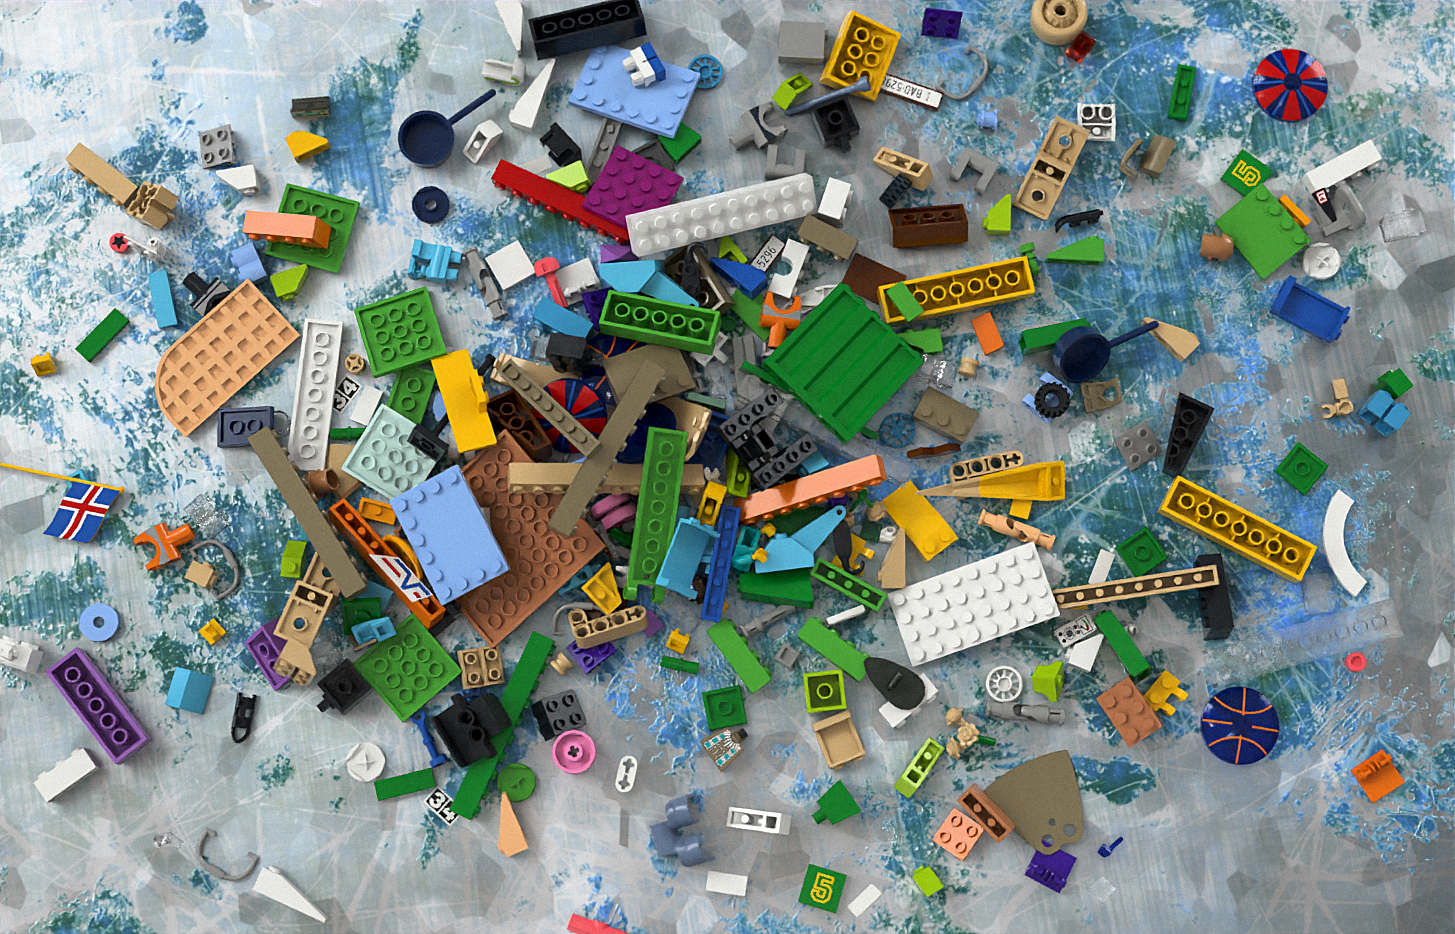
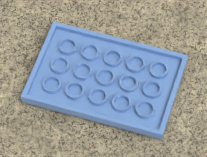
M612 44L592 48L568 100L569 105L674 139L701 77L700 73L661 61L666 72L665 80L660 82L655 80L650 82V85L647 87L644 84L634 86L630 75L637 72L636 69L626 72L622 63L624 59L630 57V50Z
M459 465L452 466L389 501L441 606L511 570Z

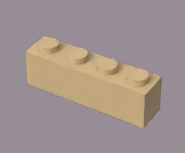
M80 142L66 157L65 160L70 164L68 166L69 169L76 174L78 172L83 174L82 178L90 185L95 183L98 186L97 190L104 196L107 194L112 196L111 201L117 206L121 207L123 205L128 209L132 200L135 201L137 198L138 186Z

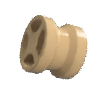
M351 354L345 360L346 369L353 375H360L366 369L364 359L358 354Z
M962 357V365L958 368L957 372L960 375L975 378L977 374L976 368L979 367L980 362L972 358Z
M561 652L556 660L550 662L562 676L566 674L567 669H571L574 666Z

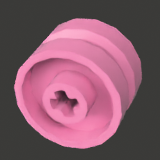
M629 493L611 494L591 507L590 510L595 519L603 518L599 522V527L603 534L608 533L611 527L619 528L636 517V505L628 504L632 499Z
M577 730L566 731L558 736L552 749L553 760L556 765L564 772L570 774H580L590 769L595 762L597 754L596 746L592 739L584 732ZM573 749L578 750L577 756L571 754Z

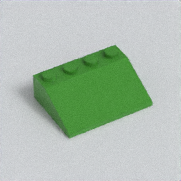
M1263 183L1258 185L1214 222L1222 233L1228 234L1233 238L1234 247L1262 280L1311 241Z

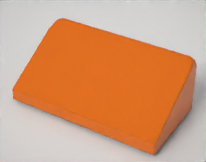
M990 312L971 320L985 355L1003 349L1004 344Z

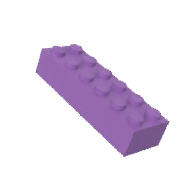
M76 647L45 671L115 764L122 765L152 741L151 737L83 649Z

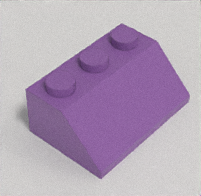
M280 618L262 625L245 642L246 647L274 691L279 690L293 680L288 676H280L276 673V670L272 669L288 641L273 634Z

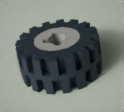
M900 173L885 189L879 200L888 208H893L912 183Z

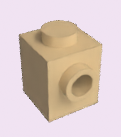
M193 560L184 578L210 589L218 579V576H216L218 572L213 570V565L205 561L203 564H200Z

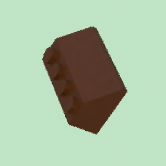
M963 203L888 210L890 237L893 248L902 249L911 246L923 247L925 245L968 242V220Z

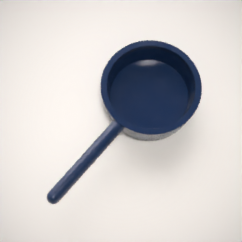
M494 89L489 90L449 119H446L440 113L429 110L411 114L403 121L399 128L398 145L401 152L411 163L422 168H434L443 164L451 156L454 148L452 125L494 97L496 91Z
M1152 321L1110 341L1091 327L1080 326L1072 328L1065 332L1056 342L1052 354L1053 363L1066 381L1071 383L1086 382L1103 370L1109 360L1111 348L1157 328L1159 323L1158 321Z

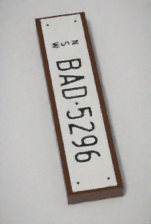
M886 73L879 90L881 93L936 112L944 94L943 92Z
M771 234L749 265H753L755 268L762 269L767 273L783 252L786 243Z

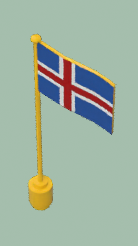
M0 462L1 467L75 482L63 498L53 521L42 533L45 535L88 544L98 532L109 507L119 493L122 494L125 491L123 486L119 488Z

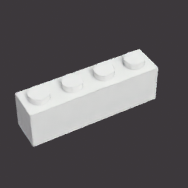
M1370 139L1309 171L1301 179L1311 196L1313 192L1323 187L1329 193L1330 188L1335 186L1337 189L1340 185L1346 184L1345 180L1349 178L1354 180L1362 175L1361 172L1367 169L1369 172L1378 167L1377 163L1382 157Z

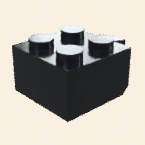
M845 94L811 107L810 115L824 148L835 144L836 146L840 145L843 154L850 152L851 146L849 141L852 140L851 137L859 135L860 127L847 95Z
M551 332L545 354L555 371L559 373L571 372L577 376H590L593 367H602L604 361L603 354L592 351L584 337Z
M346 658L318 682L317 685L324 692L322 695L324 700L317 705V708L322 713L330 707L332 709L337 708L343 715H346L375 689L353 665L352 661Z

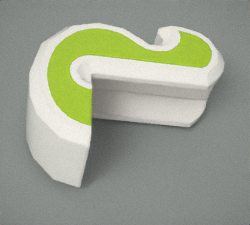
M487 59L484 61L481 76L490 82L499 81L507 85L516 86L524 82L526 65L518 59H515L514 64Z

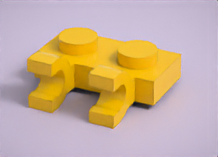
M851 533L852 553L849 565L852 569H858L860 565L854 563L858 555L860 554L871 561L875 552L864 547L866 544L865 540ZM836 554L831 564L843 570L842 563ZM865 568L860 574H858V576L862 577V575L865 572Z
M1164 670L1144 694V697L1155 712L1160 708L1170 717L1176 709L1166 703V699L1173 694L1182 702L1189 694L1178 688L1177 686L1181 682L1167 670Z

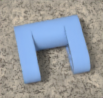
M1047 372L1039 379L1042 385L1048 382H1057L1056 384H1062L1063 388L1066 387ZM1066 387L1068 389L1067 393H1070V399L1073 396V392ZM1052 393L1047 399L1046 404L1049 407L1058 406L1059 397ZM1027 394L1021 401L1022 404L1041 420L1050 424L1053 419L1051 417L1045 418V415L1041 416L1039 414L1040 411L1035 409L1034 396Z

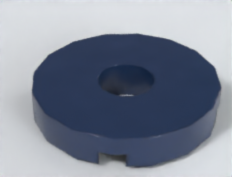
M426 186L418 190L413 197L412 209L415 216L421 222L434 224L442 221L448 215L450 201L443 190L435 186ZM428 201L436 202V206L433 209L426 208Z

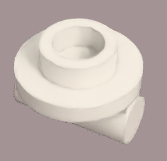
M894 527L883 528L880 533L879 542L892 543L898 530Z

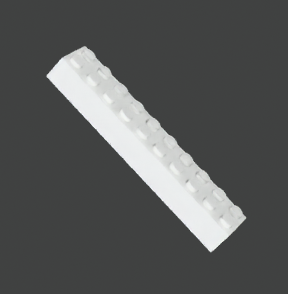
M802 173L626 215L625 217L632 253L640 257L689 245L697 241L710 240L804 217L807 214H816L818 209L812 176Z

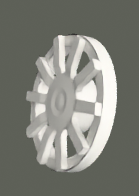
M998 666L990 671L986 678L987 692L996 701L1010 702L1020 694L1022 678L1014 668ZM1003 669V676H1000L997 670ZM1006 669L1012 671L1008 677L1006 676ZM993 673L997 676V680L991 678ZM1015 674L1018 679L1011 680L1010 678ZM989 680L995 682L996 685L989 686ZM1019 682V687L1012 686V683ZM997 688L998 690L994 694L990 690ZM1010 689L1017 691L1014 696L1010 692ZM1000 691L1002 692V699L996 697ZM1006 691L1011 698L1005 699Z

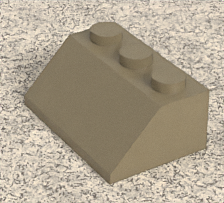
M809 214L806 215L797 232L800 242L806 245L812 243L817 246L816 250L824 254L829 252L833 254L834 259L842 263L844 260L849 261L859 244L858 239Z
M928 386L911 419L962 446L979 412Z

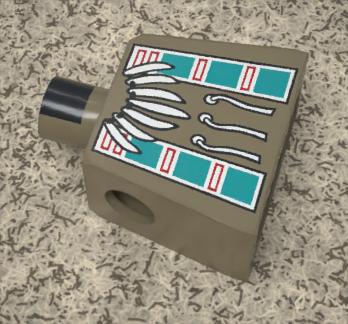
M727 727L701 739L700 743L720 772H722L744 750L740 742L749 736L743 727L734 733Z

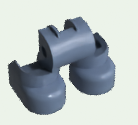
M695 793L670 800L665 806L668 821L650 826L652 833L650 836L653 837L655 844L653 849L657 850L658 857L677 851L680 862L686 867L715 860L714 857L706 859L701 851L699 837L703 835L702 832L687 838H680L678 829L699 823V820L693 819L688 807V798L696 796Z

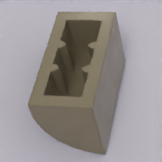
M1154 136L1137 170L1158 179L1176 141L1164 136Z

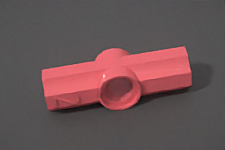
M572 914L567 930L576 934H629L609 927L604 922L595 919L590 920L576 914Z

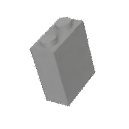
M780 21L778 63L823 65V59H827L828 48L824 47V41H828V30H825V23Z

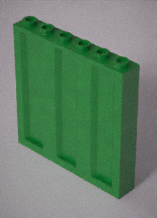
M840 282L762 363L761 367L845 446L922 365L924 360L918 351L912 350L904 338L896 335L894 329L880 319L877 312L871 311L862 298L856 297L847 284Z

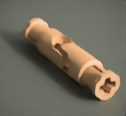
M982 509L977 522L978 525L983 524L991 527L993 531L1016 538L1025 543L1034 541V544L1047 548L1048 551L1051 550L1056 537L1055 535L1051 536L1040 532V529L1003 515H994L986 512L985 509Z

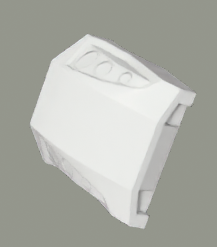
M1077 103V125L1090 131L1086 141H1115V104Z

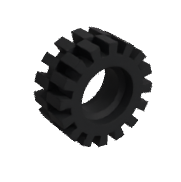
M1048 382L1042 385L1035 394V409L1040 411L1039 414L1041 416L1045 415V418L1051 417V419H1054L1055 417H1060L1068 409L1071 401L1069 399L1070 393H1067L1068 389L1066 387L1063 388L1062 384L1058 385L1056 384L1057 382ZM1050 393L1056 394L1059 397V405L1049 407L1045 402L1046 395Z

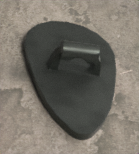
M868 657L864 660L865 671L869 679L893 706L902 710H910L922 702L925 696V686L923 680L916 673L887 659Z

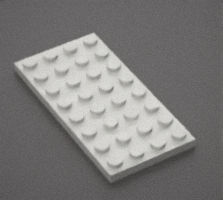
M1034 541L887 594L913 667L1060 616Z

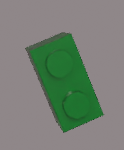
M1398 368L1395 371L1390 369L1377 379L1379 383L1374 387L1377 391H1387L1391 394L1392 399L1395 400L1414 385L1404 372Z

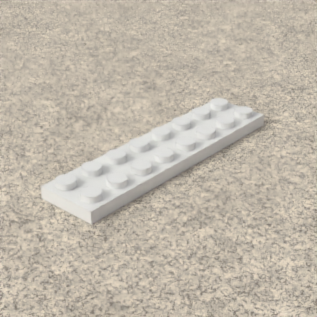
M305 318L288 451L290 453L288 458L291 462L294 460L299 469L303 471H316L318 469L322 471L326 467L344 328L343 322Z

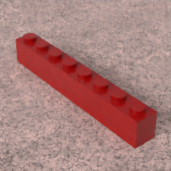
M500 159L491 178L495 188L501 191L508 190L514 197L519 199L523 197L534 206L541 205L549 213L561 214L563 219L570 222L574 220L585 229L592 228L600 236L612 237L613 241L620 245L624 243L629 245L628 230L582 208V204L586 199L585 196Z

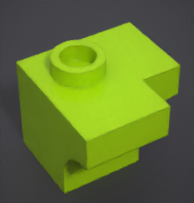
M1055 661L1050 665H1037L1032 675L1033 691L1043 693L1049 698L1050 702H1058L1063 691V661Z

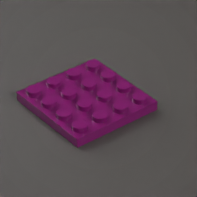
M616 145L584 200L582 208L628 230L626 215L670 205L684 177Z

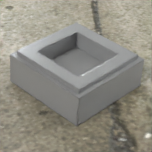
M784 642L774 660L791 669L800 652Z

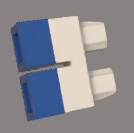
M650 42L630 51V57L622 61L626 72L633 69L637 71L630 75L634 86L644 84L647 87L650 85V82L655 80L660 82L666 79L665 68Z

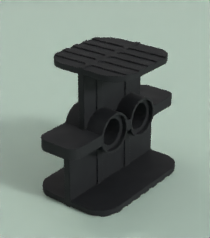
M457 693L451 697L453 705L431 718L434 729H436L454 761L462 768L469 766L483 755H486L489 759L496 756L497 751L489 739L512 725L510 717L497 696L493 693L482 695L481 698L469 706L463 696ZM467 713L472 716L471 722L466 719ZM478 729L482 732L481 739L476 734Z

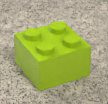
M842 669L804 673L802 675L807 714L847 709Z

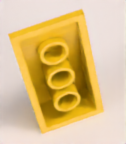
M909 480L882 501L885 507H887L886 513L898 528L904 527L906 539L926 564L957 541L958 537L923 495L915 494L919 490Z

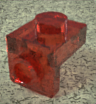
M1081 31L1067 49L1065 55L1081 64L1096 43V39Z

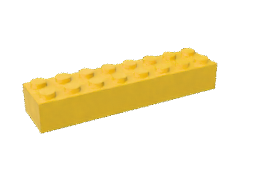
M1027 256L903 281L924 310V313L911 322L1031 298L1035 293ZM897 283L878 286L877 289L883 322L891 327L908 323L886 294V291Z
M1179 475L1173 479L1157 513L1293 583L1302 580L1317 549V546Z

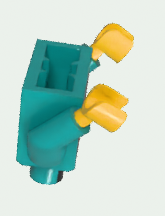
M767 523L762 529H754L743 525L730 565L735 574H743L744 571L749 572L751 563L755 562L756 559L761 563L767 561L766 556L769 553L763 548L756 550V547L764 533L768 537L775 534L776 528L771 523Z

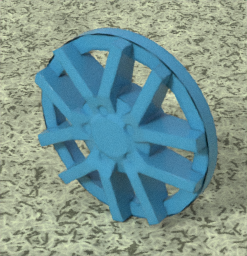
M711 55L695 57L688 67L689 70L692 69L700 73L701 77L696 87L705 90L714 88L720 82L723 75L721 63ZM704 58L703 64L698 61L699 59ZM707 59L712 60L710 65L706 64ZM714 61L716 62V64H717L719 67H712L713 64H714ZM696 63L699 68L694 67L693 64ZM720 70V74L713 73V71ZM712 77H716L718 79L714 82ZM710 79L712 84L707 85L706 80ZM702 80L704 81V85H700L699 83Z
M891 413L883 419L880 425V436L888 446L903 448L914 439L916 428L909 416L903 413ZM894 416H899V422H895ZM902 417L906 418L908 421L902 423ZM889 418H892V423H889V422H886V421H887ZM910 423L912 427L905 429L904 425ZM883 425L890 426V430L883 429ZM912 430V436L910 437L906 432ZM883 432L890 434L885 438ZM903 435L909 439L906 443L902 438ZM891 436L895 438L893 444L888 442ZM897 439L901 441V445H895Z

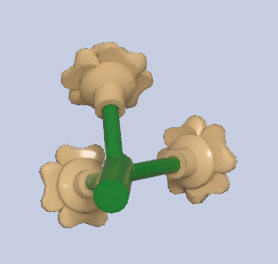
M863 487V490L859 492L851 491L847 493L849 497L856 501L851 508L846 510L844 521L850 527L855 525L853 511L860 502H865L868 505V510L865 514L868 516L869 521L874 520L878 522V520L885 517L887 507H885L883 501L879 502L876 500L874 503H871L866 498L868 493L867 487Z
M961 707L959 709L951 708L945 716L948 720V726L956 723L962 726L958 728L959 734L957 735L961 743L951 737L949 739L950 742L946 744L948 755L955 757L956 760H959L961 750L967 749L968 746L977 743L995 746L996 744L995 738L979 735V730L976 729L975 724L965 723L966 720L962 718L961 711L963 709Z

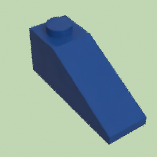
M716 257L709 259L710 265L717 274L752 301L768 286L767 275L762 269H757L753 265Z

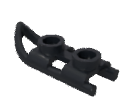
M1095 209L1062 216L1055 223V232L1058 233L1059 229L1066 223H1069L1071 228L1080 226L1082 221H1087L1088 224L1097 223L1100 216L1103 215V211Z
M241 692L237 693L231 725V737L234 743L243 742L249 735L256 700L255 694H253L252 698L242 697ZM246 709L250 710L249 717H245ZM235 728L246 729L245 735L237 740Z

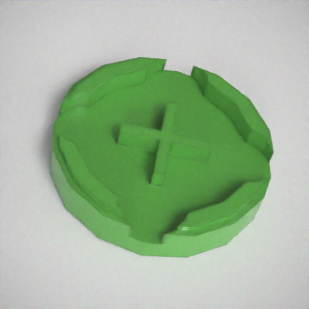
M521 763L507 765L500 771L497 778V788L502 795V792L506 791L509 800L512 802H522L528 799L534 793L536 787V777L533 771L527 765Z

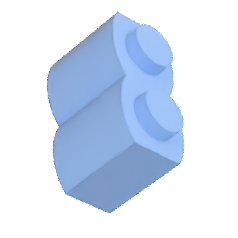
M253 242L231 251L233 255L231 261L235 268H239L240 274H238L241 283L248 278L253 285H257L270 279Z

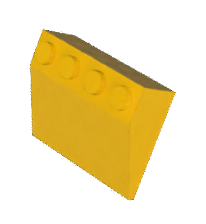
M851 10L844 17L819 82L839 90L856 84L859 78L867 76L871 90L867 92L856 91L850 94L876 101L901 33Z

